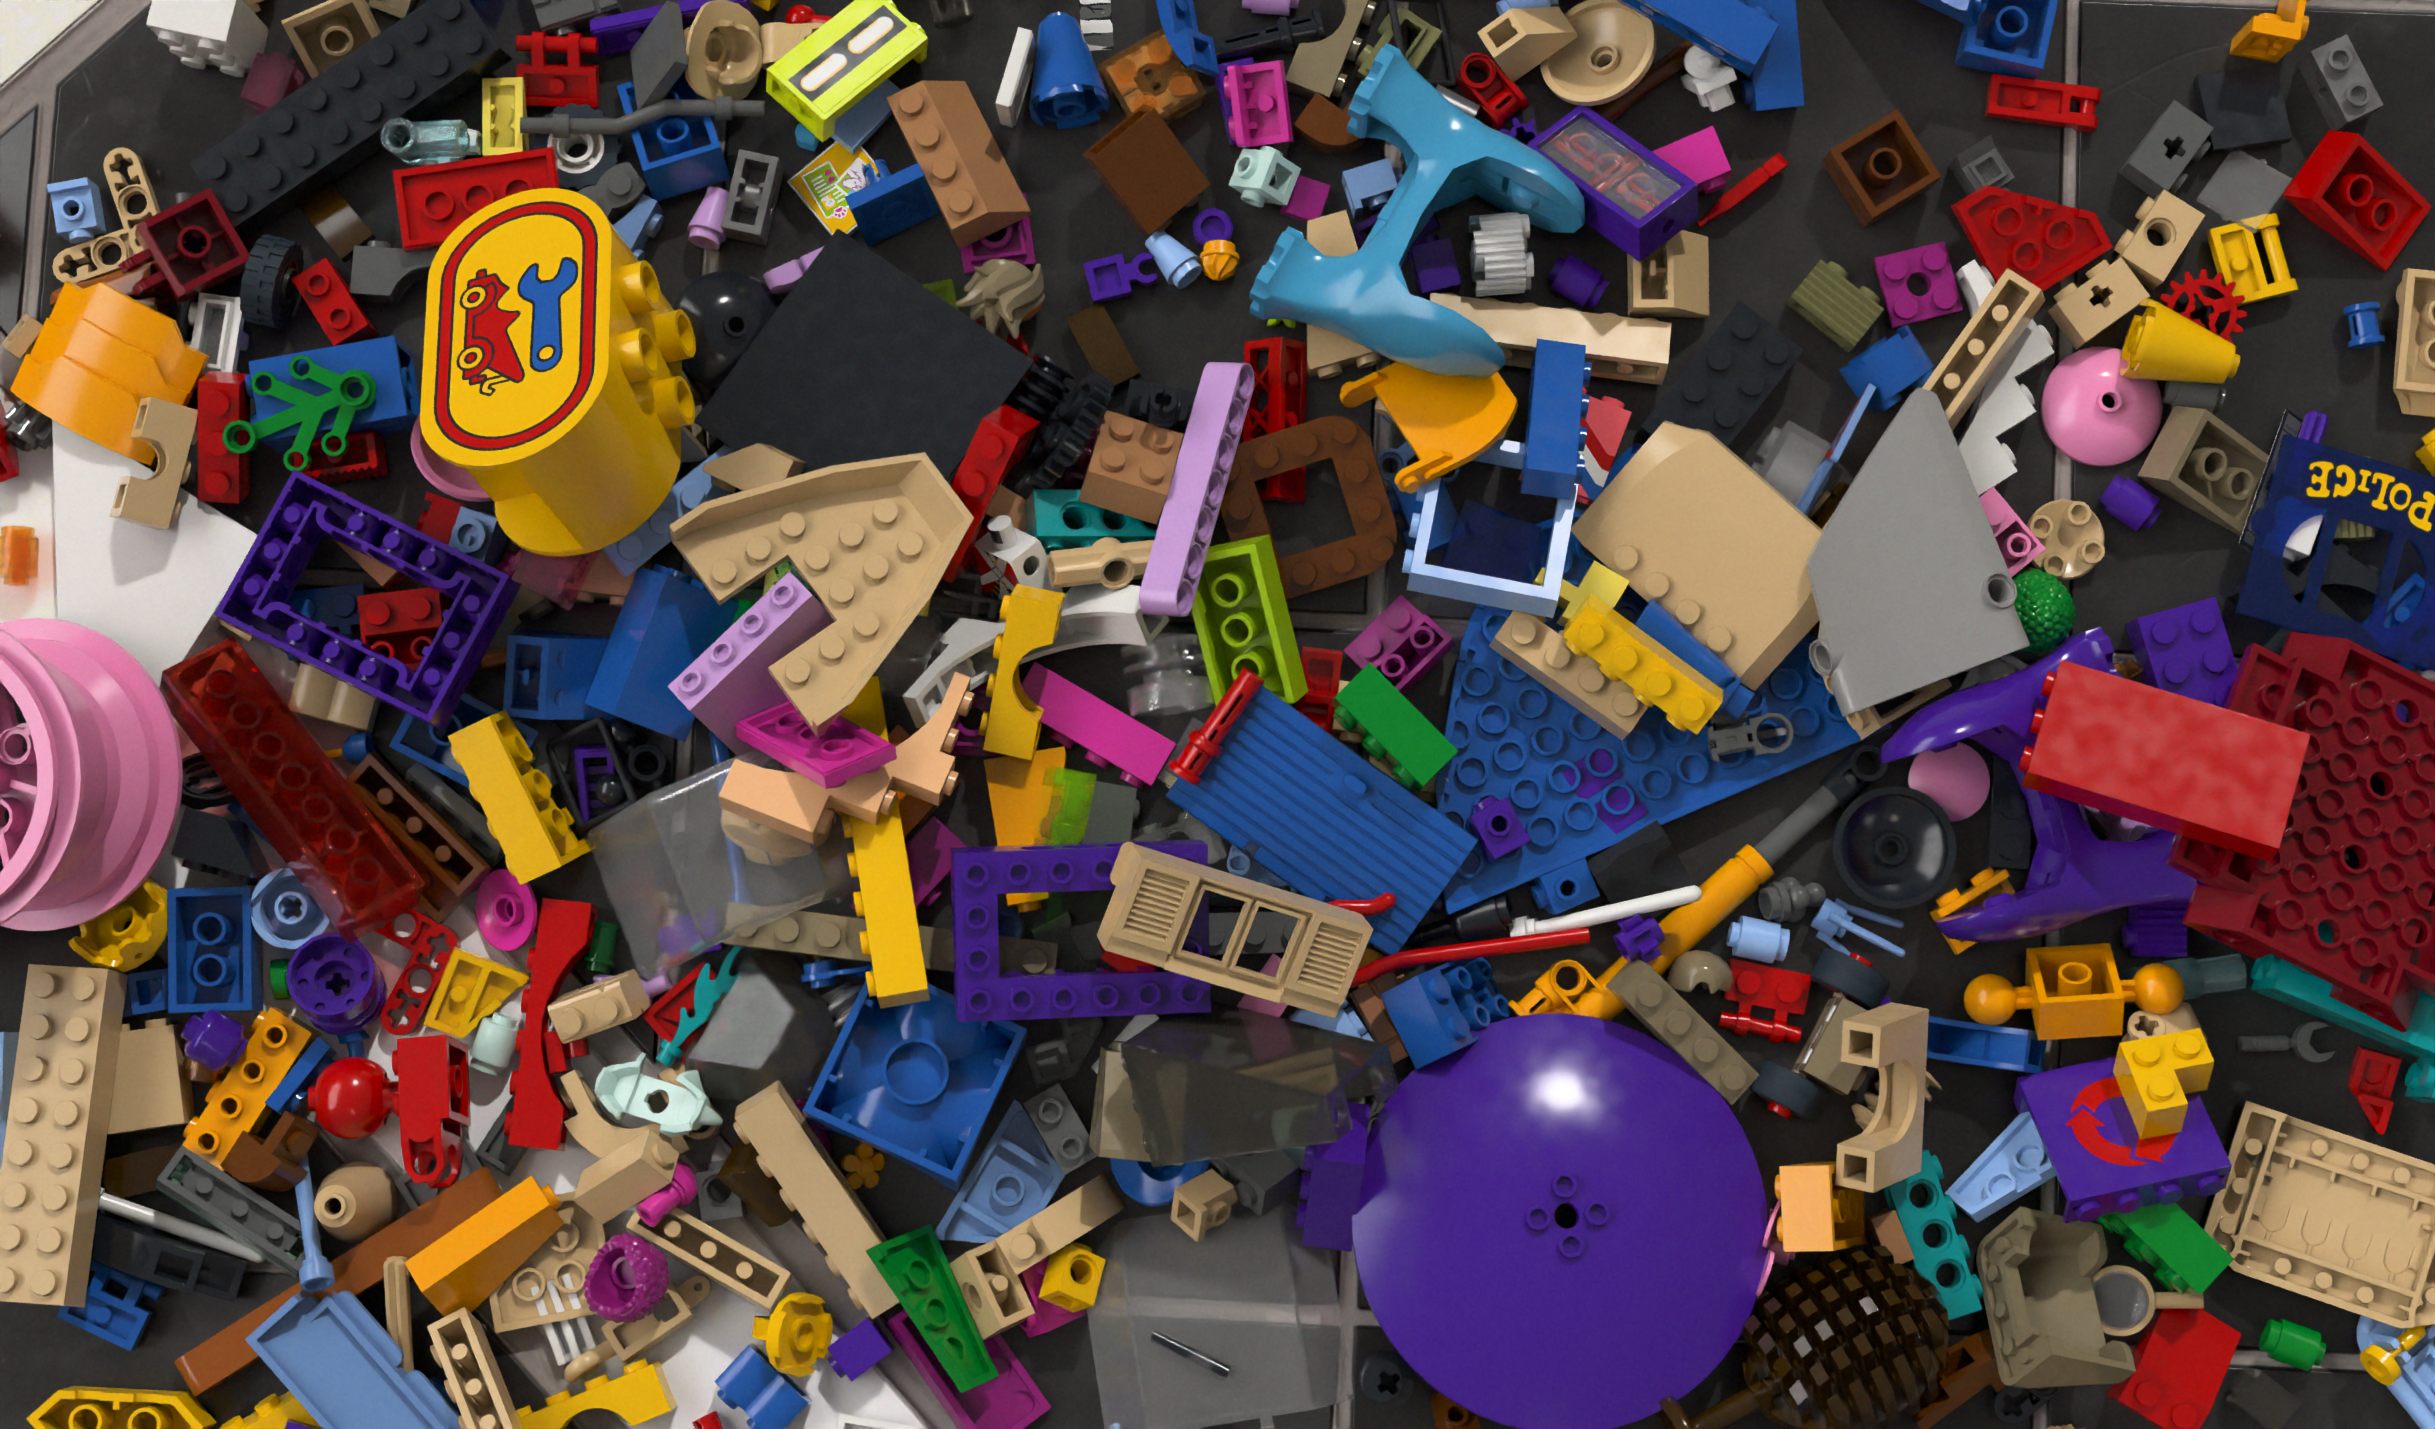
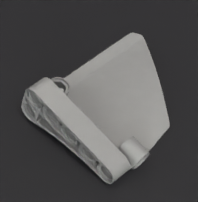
M1917 388L1909 395L1864 462L1807 559L1806 567L1820 620L1818 640L1810 644L1809 657L1818 674L1830 676L1831 682L1829 684L1843 717L1987 664L2030 646L2014 606L2017 596L2016 584L2011 578L1940 400L1934 392L1924 388Z

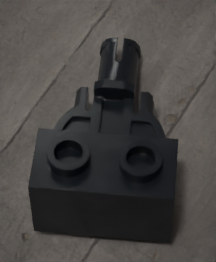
M1130 379L1123 415L1185 435L1197 392Z

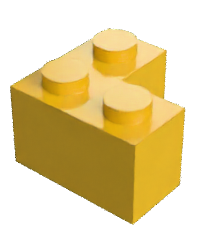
M2200 1028L2119 1043L2113 1073L2140 1139L2181 1132L2188 1108V1102L2184 1094L2207 1090L2214 1066V1059Z

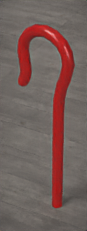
M1384 893L1371 900L1337 899L1328 902V904L1360 913L1363 916H1374L1392 908L1396 903V897L1392 893ZM1588 927L1399 952L1358 968L1350 988L1373 981L1383 974L1407 967L1590 943V934Z

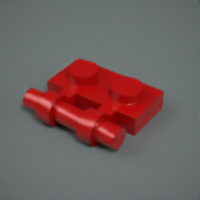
M532 32V35L516 36V50L531 52L532 63L519 62L516 65V77H523L526 106L565 107L568 106L567 104L575 103L576 105L583 106V104H587L591 108H598L600 105L599 65L583 64V53L598 54V38L583 37L582 33H568L567 37L547 36L546 32ZM547 52L567 53L568 64L547 63Z
M1729 959L1728 966L1732 971L1734 982L1730 992L1723 991L1722 999L1738 1003L1735 1014L1720 1011L1717 1026L1733 1030L1734 1035L1745 1037L1749 1033L1768 1037L1769 1042L1782 1044L1783 1041L1798 1044L1802 1028L1787 1025L1788 1013L1804 1016L1811 975ZM1752 1005L1772 1009V1021L1750 1017Z

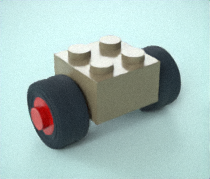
M1829 948L1822 952L1810 978L1820 987L1832 993L1834 998L1829 999L1791 1070L1767 1060L1760 1067L1759 1076L1751 1084L1750 1090L1764 1101L1770 1103L1767 1109L1787 1120L1794 1116L1806 1123L1815 1125L1822 1114V1110L1829 1101L1830 1094L1827 1091L1832 1094L1848 1095L1851 1089L1854 1091L1859 1089L1868 1070L1862 1065L1841 1062L1842 1023L1844 1019L1879 1007L1882 998L1887 993L1891 982L1881 973L1871 968L1873 963L1852 952L1849 956Z

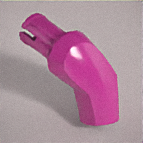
M678 1159L672 1182L653 1193L637 1206L638 1215L647 1225L655 1227L677 1205H689L698 1193L697 1180L690 1165Z

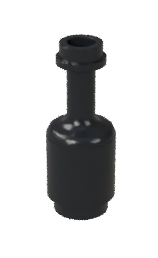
M1505 892L1453 913L1450 918L1424 926L1418 924L1407 939L1411 949L1415 950L1426 948L1427 941L1451 934H1458L1462 941L1470 942L1507 931V926L1515 924V915L1511 901Z

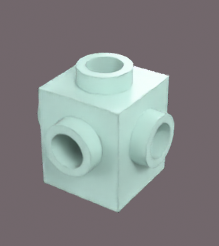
M1261 146L1260 150L1243 148L1228 185L1242 193L1241 199L1250 205L1263 207L1264 203L1287 206L1301 168L1284 158L1283 153L1272 147Z

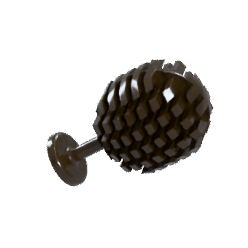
M1856 1245L1838 1250L1840 1259L1837 1260L1834 1259V1254L1825 1253L1816 1258L1815 1271L1812 1270V1265L1804 1264L1794 1270V1283L1791 1284L1790 1277L1783 1276L1773 1282L1774 1297L1770 1299L1769 1292L1763 1290L1755 1301L1758 1318L1753 1314L1743 1324L1747 1346L1745 1349V1360L1742 1357L1747 1388L1691 1419L1688 1418L1677 1400L1669 1396L1659 1401L1662 1410L1657 1412L1656 1415L1663 1429H1727L1757 1411H1760L1779 1428L1780 1425L1787 1428L1786 1424H1788L1792 1429H1877V1424L1880 1423L1882 1429H1891L1899 1424L1900 1412H1902V1416L1908 1418L1920 1412L1921 1395H1923L1924 1402L1932 1404L1939 1394L1937 1378L1939 1379L1948 1370V1333L1950 1336L1951 1333L1947 1309L1941 1294L1934 1284L1913 1265L1912 1271L1905 1266L1903 1268L1900 1263L1895 1264L1893 1254L1885 1245L1873 1247L1875 1259L1869 1258L1862 1250L1857 1252Z

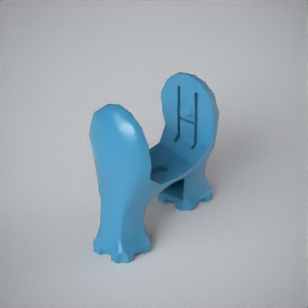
M1386 43L1375 57L1368 76L1364 81H1361L1354 93L1353 100L1348 108V115L1351 116V119L1347 125V132L1360 139L1369 137L1386 140L1398 147L1405 158L1407 170L1387 204L1382 208L1375 225L1361 249L1356 253L1344 257L1323 255L1304 239L1302 232L1288 226L1277 240L1270 259L1262 266L1255 278L1254 285L1250 291V299L1253 300L1250 306V314L1262 320L1287 319L1332 331L1393 361L1436 375L1462 376L1471 379L1489 378L1506 363L1502 348L1483 328L1456 311L1409 293L1401 268L1410 247L1434 212L1474 195L1480 196L1507 213L1519 212V214H1528L1530 224L1550 232L1575 233L1584 225V198L1576 184L1551 160L1514 137L1490 128L1449 102L1411 66L1400 49Z

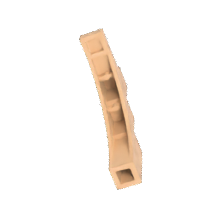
M955 671L938 711L916 733L896 746L897 759L882 765L878 771L864 773L851 778L841 787L825 789L797 772L766 769L735 759L718 796L720 808L814 844L818 833L825 835L830 826L834 811L830 810L829 807L877 825L881 813L888 816L897 795V792L893 791L892 788L939 806L944 794L947 796L952 795L959 777V773L954 771L955 757L943 752H952L959 735V730L955 729L954 726L959 715L967 716L973 703L975 694L969 692L971 677Z

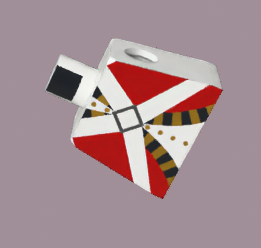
M1000 515L992 518L987 524L989 532L975 542L973 547L983 590L1003 600L1004 595H1011L1016 584L1063 593L1062 588H1052L1050 584L1047 555L1041 542L1037 538L1014 528L1009 516Z

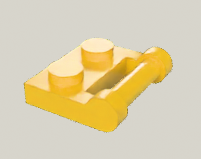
M2277 213L2224 225L2206 232L2217 274L2219 272L2223 274L2221 284L2226 286L2234 281L2236 286L2231 292L2233 297L2244 295L2245 300L2237 305V307L2274 297L2286 296L2299 290L2296 279H2291L2276 227L2280 226ZM2255 232L2261 233L2275 283L2267 284L2253 236Z

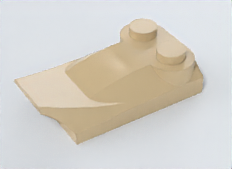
M2407 268L2403 270L2402 281L2396 290L2399 318L2393 391L2398 398L2402 414L2435 418V271Z

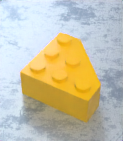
M71 1386L58 1390L26 1418L35 1429H211L217 1423L193 1394L188 1391Z

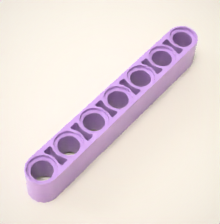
M1208 362L1205 365L1140 587V607L1146 615L1184 617L1191 611L1254 390L1255 376L1253 368L1249 363Z

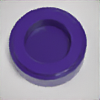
M1216 208L1202 211L1193 223L1194 239L1202 248L1206 242L1211 240L1231 241L1233 224L1230 217L1224 211Z

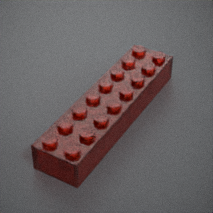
M234 636L162 671L159 689L167 702L172 716L348 945L418 905L425 885L423 879Z

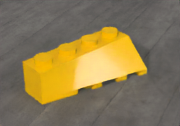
M506 710L488 716L448 736L453 758L463 767L469 780L471 795L481 804L487 817L488 829L491 835L499 841L505 854L506 866L509 872L517 878L520 885L553 871L593 850L586 838L578 840L569 825L573 824L574 819L566 807L559 809L551 798V788L553 785L547 775L538 769H533L530 761L533 758V753Z

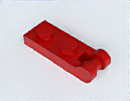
M1992 74L1989 78L1985 117L2073 128L2080 132H2095L2098 126L2095 108L2096 105L2100 104L2102 90L2089 86ZM2070 101H2076L2080 104L2079 113L2069 112Z

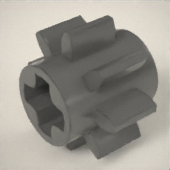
M23 403L21 407L14 404L3 417L8 422L5 425L7 429L5 431L6 438L20 450L29 452L32 449L36 450L39 446L46 449L53 440L52 419L27 403Z

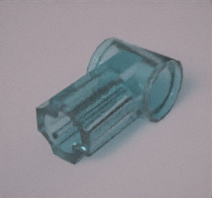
M398 117L388 121L382 128L381 143L388 151L402 161L414 165L422 162L424 159L465 157L466 152L470 149V136L467 124L463 120L410 122L405 118ZM408 135H411L409 142L404 147H401L403 140Z

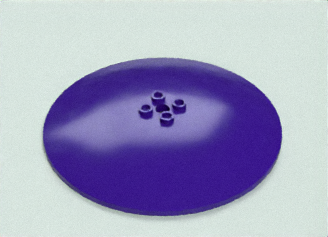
M1566 1013L1511 1017L1490 1023L1489 1026L1483 1029L1470 1031L1472 1037L1474 1038L1479 1035V1040L1417 1070L1415 1068L1399 1084L1382 1107L1367 1136L1357 1214L1352 1215L1351 1238L1358 1275L1374 1317L1392 1346L1427 1384L1450 1401L1473 1414L1495 1423L1516 1429H1613L1655 1414L1662 1410L1659 1401L1669 1396L1674 1397L1676 1400L1684 1397L1700 1384L1725 1358L1744 1328L1743 1324L1748 1320L1756 1301V1292L1767 1254V1248L1762 1245L1768 1221L1762 1177L1749 1141L1737 1118L1716 1089L1678 1054L1641 1032L1615 1022ZM1567 1205L1575 1211L1577 1220L1574 1227L1566 1229L1556 1223L1554 1213L1558 1206Z

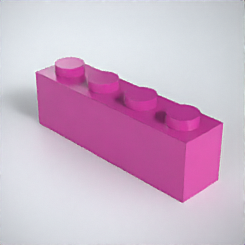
M1034 662L1021 684L1028 697L1045 709L1042 725L1052 730L1049 736L1052 740L1068 749H1071L1073 744L1088 751L1084 758L1106 770L1108 764L1123 772L1120 779L1138 790H1141L1143 785L1151 789L1153 788L1177 747L1175 742L1037 662Z

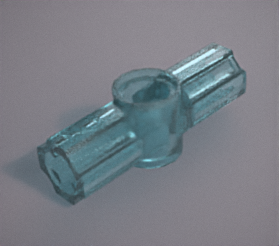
M2240 953L2203 959L2188 957L2159 962L2173 967L2182 976L2185 984L2183 1000L2203 997L2202 994L2221 993L2246 988V966ZM2143 966L2117 971L2119 979H2133L2136 972ZM2134 1002L2124 1003V1005L2135 1004Z

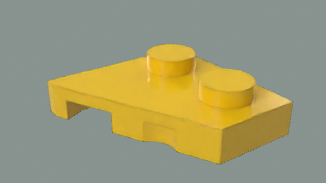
M454 946L423 1020V1025L463 1039L477 1027L483 1017L493 1013L502 1005V1001L518 987L526 984L529 974Z

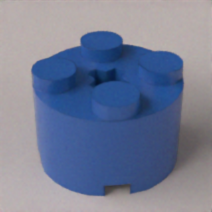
M1908 325L1895 330L1897 334L1887 340L1884 337L1849 361L1848 366L1839 369L1840 374L1858 400L1869 383L1876 386L1865 408L1866 411L1871 409L1873 414L1880 410L1881 412L1887 410L1902 399L1898 392L1904 388L1906 391L1913 387L1917 389L1925 384L1933 373L1931 369L1934 367L1933 362Z

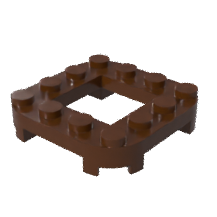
M1338 415L1325 416L1238 444L1220 510L1231 542L1270 535L1285 599H1291L1373 573L1389 561L1397 547L1399 526L1380 472L1372 440L1366 430L1349 418ZM1332 457L1356 535L1280 558L1256 481Z

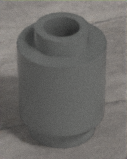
M2166 381L2162 403L2170 404L2171 409L2174 406L2207 409L2211 413L2213 411L2220 413L2225 400L2226 389L2220 388L2221 384Z

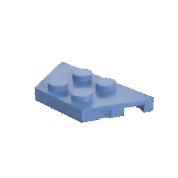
M1014 1099L935 1230L938 1240L968 1241L973 1243L991 1242L1045 1209L1065 1177L1040 1132L1018 1100Z

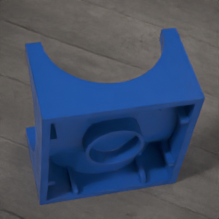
M865 980L803 1109L804 1117L808 1124L815 1128L830 1130L874 1147L934 1178L942 1186L957 1192L976 1143L1014 1064L1020 1058L1025 1048L1027 1029L1009 1020L958 1022L954 1015V995L928 984L929 1001L880 1009L877 996L869 997Z

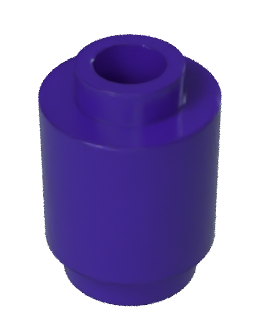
M1571 253L1567 260L1559 256L1547 277L1554 281L1550 289L1581 307H1584L1586 304L1593 309L1610 282L1602 277V271Z
M2118 474L2098 500L2106 506L2104 509L2106 512L2135 532L2141 526L2148 530L2162 511V509L2156 506L2160 500L2159 497L2131 478L2127 477L2125 480Z

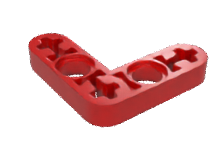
M362 888L356 891L350 899L349 912L352 918L413 951L380 1014L381 1024L387 1032L394 1035H409L419 1027L428 1011L454 946L461 948V940L453 929L442 923L438 924L433 918L374 888ZM374 895L376 897L374 904L384 911L390 910V904L395 906L387 915L384 928L379 924L385 918L373 913H368L366 917L363 916L365 909L360 905L362 899L370 900ZM402 914H410L416 923L414 932L408 937H400L394 928L395 920ZM446 934V943L450 946L448 952L440 951L434 962L442 964L439 971L431 964L420 962L422 955L431 959L436 947L431 944L434 937L441 938ZM418 969H425L429 972L432 980L428 990L422 993L416 992L410 985L411 975ZM404 992L409 997L421 999L422 1002L419 1007L415 1003H411L406 1011V1016L410 1018L409 1024H400L396 1028L394 1026L396 1019L391 1016L392 1011L402 1010L408 1001L407 999L400 998L401 993Z

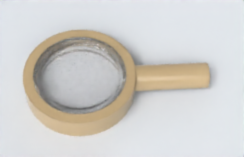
M2107 1266L2091 1276L2103 1332L2109 1335L2128 1336L2139 1332L2150 1322L2155 1309H2204L2203 1293L2196 1295L2187 1292L2184 1294L2179 1292H2154L2148 1279L2139 1271L2128 1266Z

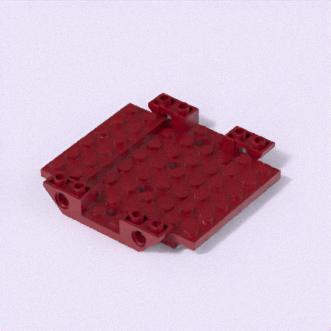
M2290 632L2287 635L2280 655L2256 643H2252L2245 649L2224 708L2311 735L2280 848L2271 862L2179 834L2176 835L2166 865L2208 885L2198 884L2195 886L2182 923L2255 960L2273 954L2333 984L2330 997L2402 1033L2406 1032L2419 997L2417 989L2435 998V683L2349 639ZM2398 703L2408 708L2411 715L2409 723H2404L2398 718L2396 714ZM2372 775L2379 777L2383 781L2385 786L2383 796L2376 794L2372 790L2370 785ZM2346 848L2356 852L2359 858L2357 870L2352 869L2346 864L2344 859ZM2320 922L2327 924L2333 932L2331 944H2327L2320 939L2318 935V925Z

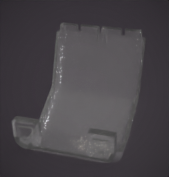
M755 750L726 760L653 791L588 832V846L597 868H600L602 882L611 904L615 906V915L626 943L630 944V953L640 977L643 976L647 980L655 979L709 948L742 933L822 901L836 899L838 904L853 899V892L861 891L859 876L851 878L847 853H850L835 813L826 834L818 833L814 844H811L720 808L718 796L735 759L766 769L783 772L796 771L760 750Z

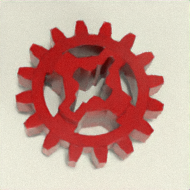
M2202 269L2199 279L2193 280L2192 275L2186 272L2184 273L2185 283L2183 285L2173 280L2169 283L2174 293L2172 296L2161 294L2160 300L2167 304L2168 308L2174 310L2176 301L2185 293L2188 305L2185 311L2179 314L2205 328V325L2199 319L2192 320L2190 317L2195 311V296L2198 304L2201 303L2203 309L2211 308L2213 313L2207 318V328L2216 335L2218 334L2215 323L2218 316L2229 312L2228 324L2218 336L2234 344L2229 334L2231 332L2241 334L2243 328L2236 324V320L2247 317V312L2237 310V305L2245 300L2244 295L2233 297L2231 294L2236 286L2234 281L2224 286L2221 284L2222 273L2219 272L2213 280L2207 279L2206 269ZM2200 287L2211 288L2220 293L2223 298L2214 300L2204 296Z

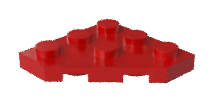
M1989 185L1982 186L1951 206L1979 260L1993 276L1995 284L2008 268L2040 288L2043 292L2113 248L2095 212L2061 205L2056 202Z

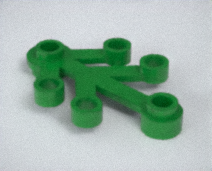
M304 355L294 357L289 364V371L294 378L303 381L312 379L333 389L317 397L279 381L278 377L271 372H257L251 380L252 389L256 394L274 396L296 406L253 424L240 420L229 423L223 431V443L233 453L248 454L257 448L260 439L301 423L293 446L286 451L283 461L288 470L304 472L311 465L312 458L309 451L325 412L339 407L331 432L324 435L321 446L323 451L329 456H342L349 449L347 435L357 411L370 407L377 396L376 382L369 373L363 370L352 369L340 375L318 366L311 357ZM305 360L310 368L306 375L301 376L297 372V365L300 361ZM264 376H268L272 382L271 388L268 391H262L259 387L260 379ZM359 382L363 386V394L359 398H354L351 394V387ZM242 430H246L250 435V440L246 445H241L238 442V434ZM335 436L339 437L342 443L340 450L337 452H333L329 447L330 439ZM296 452H300L304 458L302 466L298 468L294 467L291 462V458Z

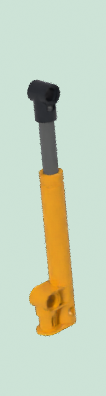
M1864 745L1849 752L1845 759L1819 781L1820 788L1756 846L1751 847L1749 844H1746L1735 854V858H1730L1699 886L1702 891L1700 900L1677 906L1658 924L1664 933L1665 941L1658 948L1662 955L1648 964L1662 976L1672 967L1680 955L1690 951L1750 897L1760 884H1764L1774 875L1771 867L1835 809L1838 807L1844 809L1875 780L1881 778L1888 766V762L1881 763L1880 761L1881 749L1874 745ZM1861 753L1868 754L1874 760L1875 767L1871 775H1865L1857 768V759ZM1621 956L1596 980L1577 961H1557L1534 982L1535 988L1518 1003L1511 1000L1508 1006L1517 1017L1532 1014L1566 1013L1612 1021L1626 1007L1605 986L1628 961ZM1564 966L1572 968L1577 976L1576 984L1570 990L1562 989L1556 982L1557 972ZM1541 999H1543V1001L1535 1009L1529 1012V1010L1534 1005H1536Z

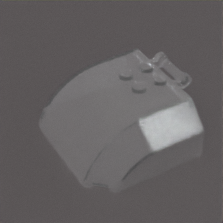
M1285 1200L1260 1217L1249 1207L1236 1202L1231 1205L1230 1217L1221 1225L1213 1226L1206 1230L1204 1240L1196 1242L1170 1219L1171 1213L1120 1220L1114 1224L1094 1253L1106 1259L1094 1306L1087 1308L1105 1429H1202V1427L1260 1418L1261 1429H1274L1272 1416L1314 1410L1354 1399L1330 1249L1302 1245L1304 1228L1296 1227L1298 1209ZM1156 1332L1196 1349V1351L1192 1352L1188 1359L1151 1339V1337ZM1211 1357L1231 1366L1226 1378L1210 1371L1212 1368Z

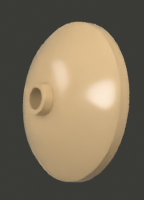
M1586 0L1564 13L1578 34V37L1540 63L1541 73L1546 84L1560 99L1582 106L1608 103L1633 89L1649 70L1657 47L1656 30L1650 19L1617 0Z

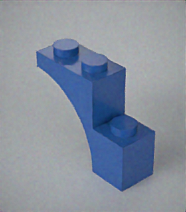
M1929 1016L1927 1059L2030 1074L2043 1072L2047 1040H2038L2036 1031L1989 1026Z

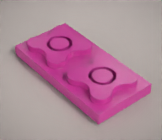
M790 700L734 724L737 738L825 789L841 787L847 780L864 773L878 771L882 765L897 759L895 745L840 715L817 738Z

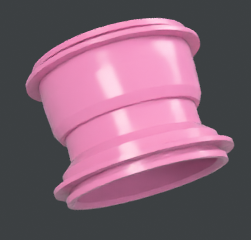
M43 618L17 619L0 623V855L3 864V870L0 872V926L25 931H49L74 927L94 920L125 901L141 886L162 857L174 830L182 796L183 769L179 736L171 711L157 684L142 664L118 643L96 630L68 621ZM13 698L26 720L25 723L18 725ZM24 739L27 741L26 753H24L22 747ZM6 809L9 812L8 823H6L4 815Z

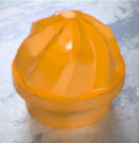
M1211 240L1204 244L1203 252L1199 255V263L1207 277L1217 281L1225 280L1227 277L1234 275L1236 266L1239 264V254L1236 252L1234 243L1227 240Z

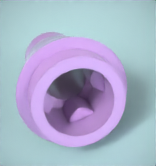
M718 187L707 188L705 197L687 227L690 233L688 240L692 244L708 250H717L721 242L726 241V235L721 228L728 199V191Z

